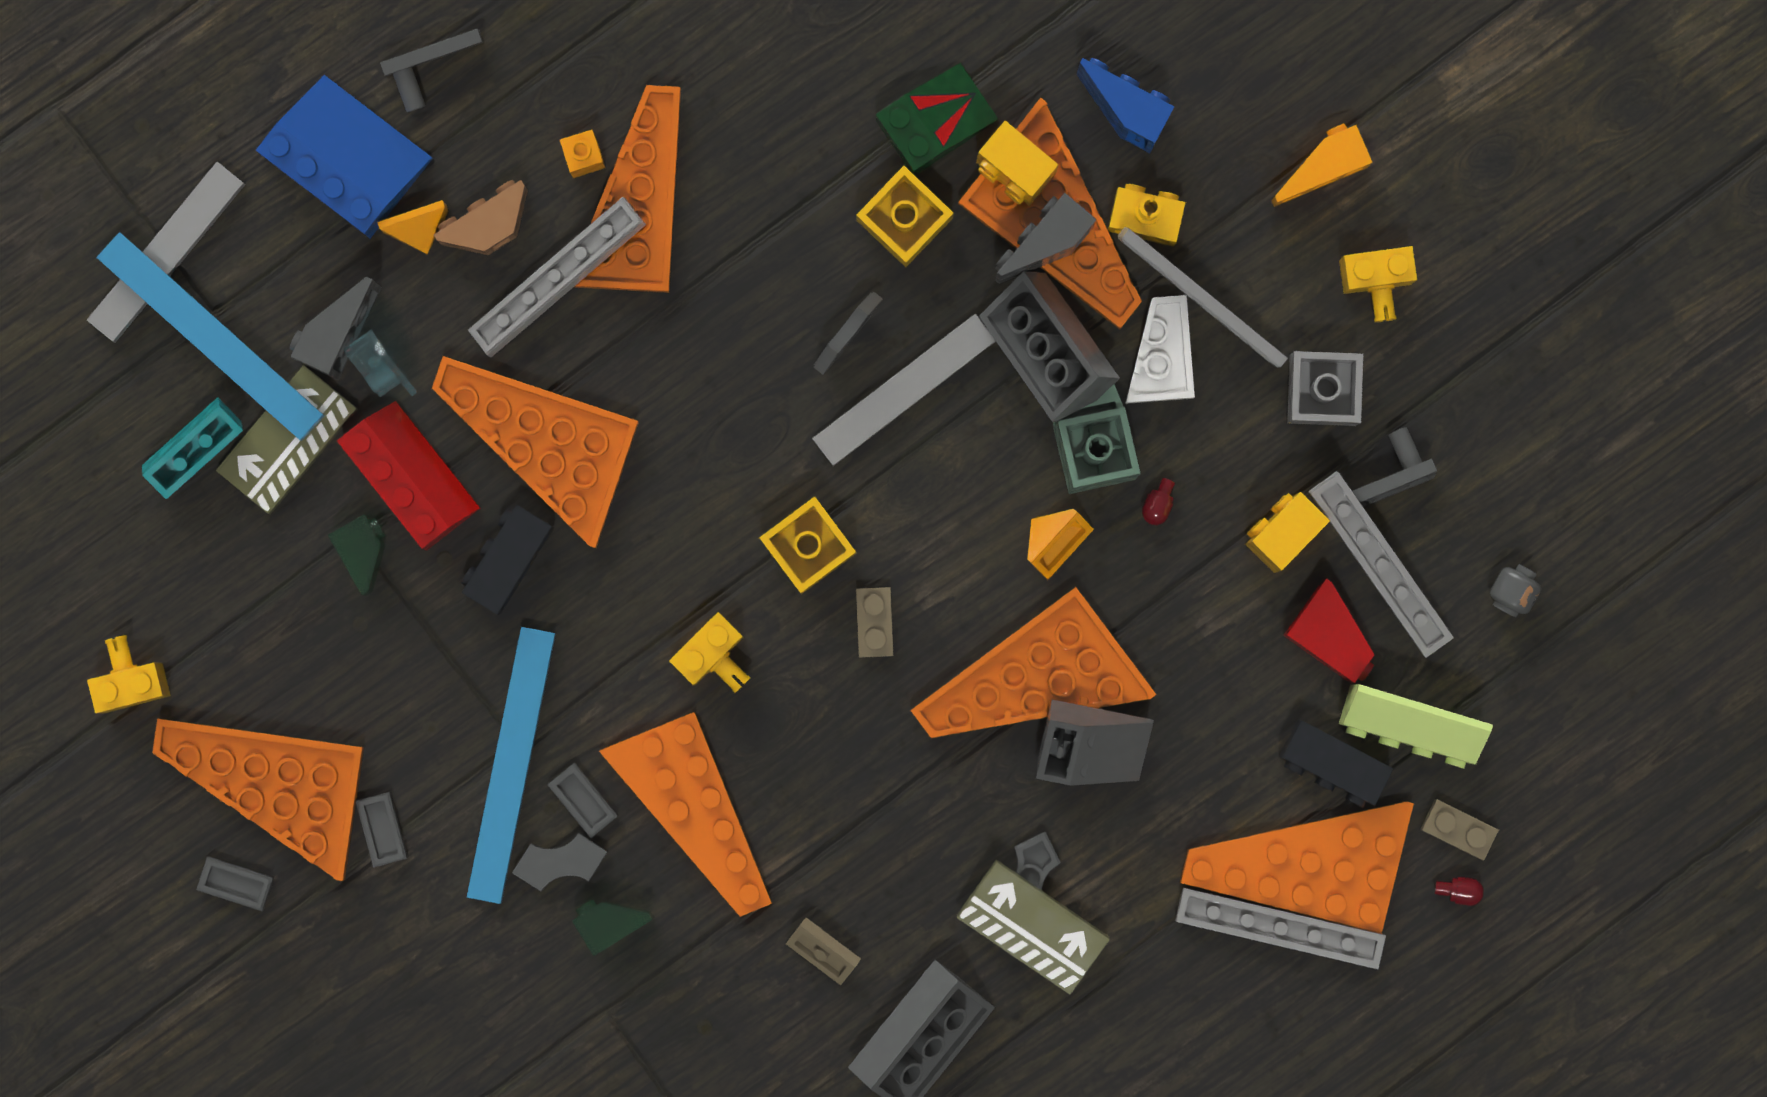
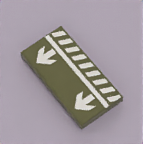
M305 365L300 368L289 384L325 415L321 421L300 441L266 410L216 470L270 515L358 410Z
M998 860L993 863L957 914L959 920L1068 994L1073 992L1110 940L1108 935Z

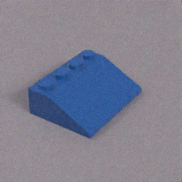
M325 75L276 123L256 149L266 160L370 239L379 228L377 222L388 217L433 159Z

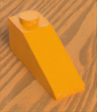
M1341 124L1326 131L1328 137L1323 139L1272 199L1273 206H1278L1368 168L1373 162L1357 125L1347 128L1346 124Z

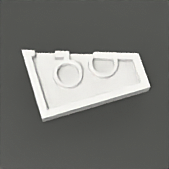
M1187 295L1154 297L1151 299L1125 404L1195 398Z

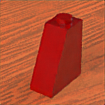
M1323 579L1283 636L1349 683H1355L1357 679L1363 681L1374 667V664L1370 662L1374 653L1333 583L1328 579Z

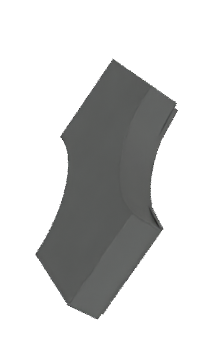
M873 292L861 302L815 362L814 368L823 375L835 363L848 344L870 319L883 298Z
M1045 831L1014 846L1018 859L1016 873L1040 890H1042L1047 874L1061 863Z
M580 833L570 843L559 848L547 849L531 843L512 873L539 891H542L554 879L562 876H577L589 881L608 851Z

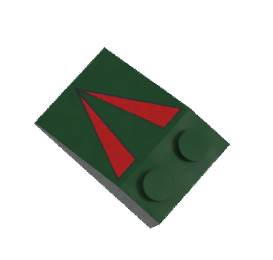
M961 63L903 95L876 114L877 124L909 171L915 176L998 121V117Z

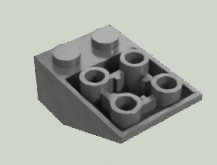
M1066 193L1059 200L1053 196L1041 210L1039 217L1042 220L1036 226L1031 222L1019 236L1017 243L1020 246L1017 250L1013 252L1008 249L997 262L995 270L998 272L995 281L1000 284L1019 276L1023 271L1030 272L1071 255L1093 229L1097 219Z
M1052 699L1039 752L1036 779L1070 786L1139 781L1154 720Z

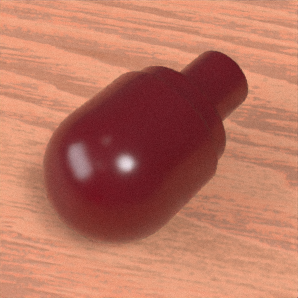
M1162 478L1158 490H1152L1148 494L1142 508V516L1147 523L1161 525L1168 519L1174 505V498L1170 495L1175 482Z
M1457 877L1452 878L1451 882L1436 881L1435 894L1449 896V901L1454 902V904L1473 906L1478 904L1484 896L1482 884L1473 878Z

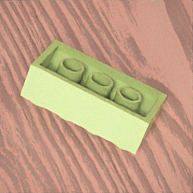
M1360 684L1350 685L1339 721L1340 725L1347 726L1345 732L1347 734L1364 739L1367 733L1380 736L1378 742L1380 744L1397 749L1400 743L1413 746L1411 752L1413 754L1431 759L1433 753L1446 756L1444 763L1465 769L1466 763H1477L1493 727L1492 724Z

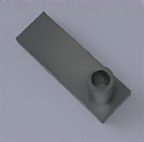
M475 29L380 62L385 76L393 74L405 110L408 113L426 106L412 69L413 67L484 43L480 30Z
M1407 427L1398 429L1388 435L1403 470L1352 491L1363 507L1435 478L1437 469L1433 460L1429 459L1422 462Z

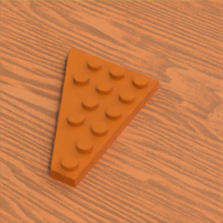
M1040 98L1016 130L1059 164L1056 175L1032 204L1028 206L1025 202L1019 205L1010 199L1004 192L1006 187L998 180L992 183L980 174L958 204L1017 249L1020 246L1017 243L1019 236L1031 222L1036 226L1042 220L1039 217L1041 210L1053 196L1059 200L1066 193L1096 218V223L1071 255L1040 268L1118 329H1121L1142 302L1141 298L1132 284L1125 265H1123L1106 225L1102 217H1100L1070 150L1063 140L1059 127H1057L1049 111L1047 102Z
M443 356L432 389L590 547L597 548L639 421Z
M1075 587L910 711L928 735L934 738L1046 718L1049 714L1052 699L1092 708H1102L1151 699L1157 694L1077 587Z
M157 719L152 751L154 755L168 762L180 773L191 778L204 787L206 791L240 812L248 820L256 823L290 849L295 850L307 861L334 877L333 879L345 880L364 747Z
M1404 801L1311 823L1190 848L1187 851L1180 883L1382 934L1414 803Z

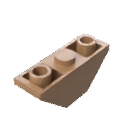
M513 180L504 183L496 189L497 195L488 201L482 198L471 204L467 208L469 213L458 220L454 216L442 222L438 226L440 231L434 234L436 240L444 246L490 255L517 238L528 192L527 188L521 180L517 183Z

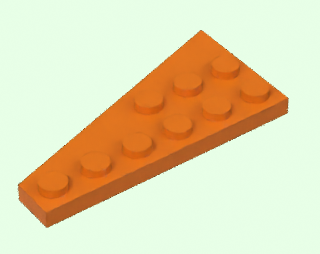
M646 85L625 142L620 149L612 174H610L591 221L593 223L620 198L624 197L646 225L574 287L669 293L681 87Z
M695 712L599 750L602 756L740 917L772 904Z

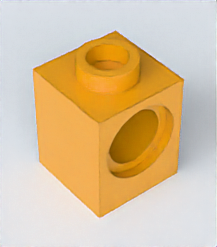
M593 130L560 139L564 156L573 178L606 168Z

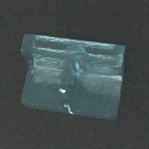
M372 330L343 349L350 361L363 375L372 391L380 397L400 383H402L411 396L417 393L402 367Z

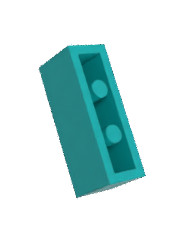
M217 397L142 465V476L165 499H168L243 431L242 421Z

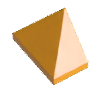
M441 200L377 223L383 233L428 254L435 240L434 234L439 232L438 226L444 222L449 211L447 205Z
M1075 509L1031 519L1027 560L1048 580L1094 529Z

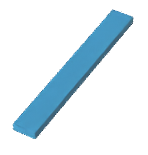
M119 232L96 257L300 441L325 416L122 233Z
M521 627L467 898L497 904L502 903L556 633Z

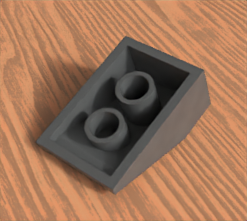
M368 277L362 279L307 323L302 332L299 330L296 332L290 344V350H293L291 357L306 366L339 380L382 287Z

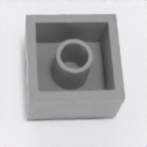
M1294 351L1290 354L1287 423L1344 426L1360 424L1363 354Z

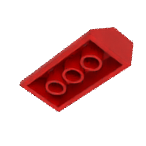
M397 401L363 419L337 440L423 550H429L481 509Z

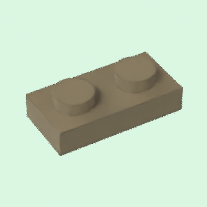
M890 587L856 589L859 658L893 656Z
M1438 799L1434 800L1420 829L1483 861L1499 831Z
M808 918L802 921L786 943V945L840 985L861 960V958Z

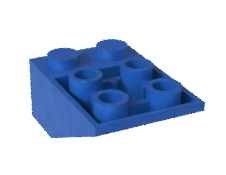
M1082 58L1076 75L1118 136L1138 148L1151 153L1174 109V106L1169 104L1170 99L1158 91L1152 90L1151 93L1140 89L1138 87L1140 83L1130 76L1121 74L1118 77L1108 72L1109 66L1095 58H1091L1090 61Z

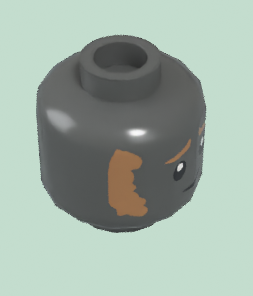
M1518 564L1516 569L1511 567L1503 568L1490 589V595L1494 599L1492 605L1516 618L1519 613L1528 614L1542 590L1541 585L1534 580L1537 573L1521 564Z

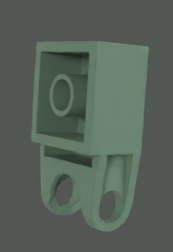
M1115 384L1097 401L1057 422H1053V429L1069 494L1133 481L1141 474L1126 410L1123 407ZM1092 444H1095L1097 449H1103L1104 453L1100 457L1091 454Z

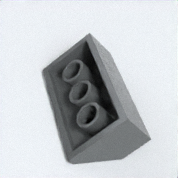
M1023 271L979 315L984 325L1052 422H1057L1097 401L1120 379L1046 273Z
M934 960L862 1051L858 1053L848 1068L865 1085L881 1097H924L995 1007L953 972Z

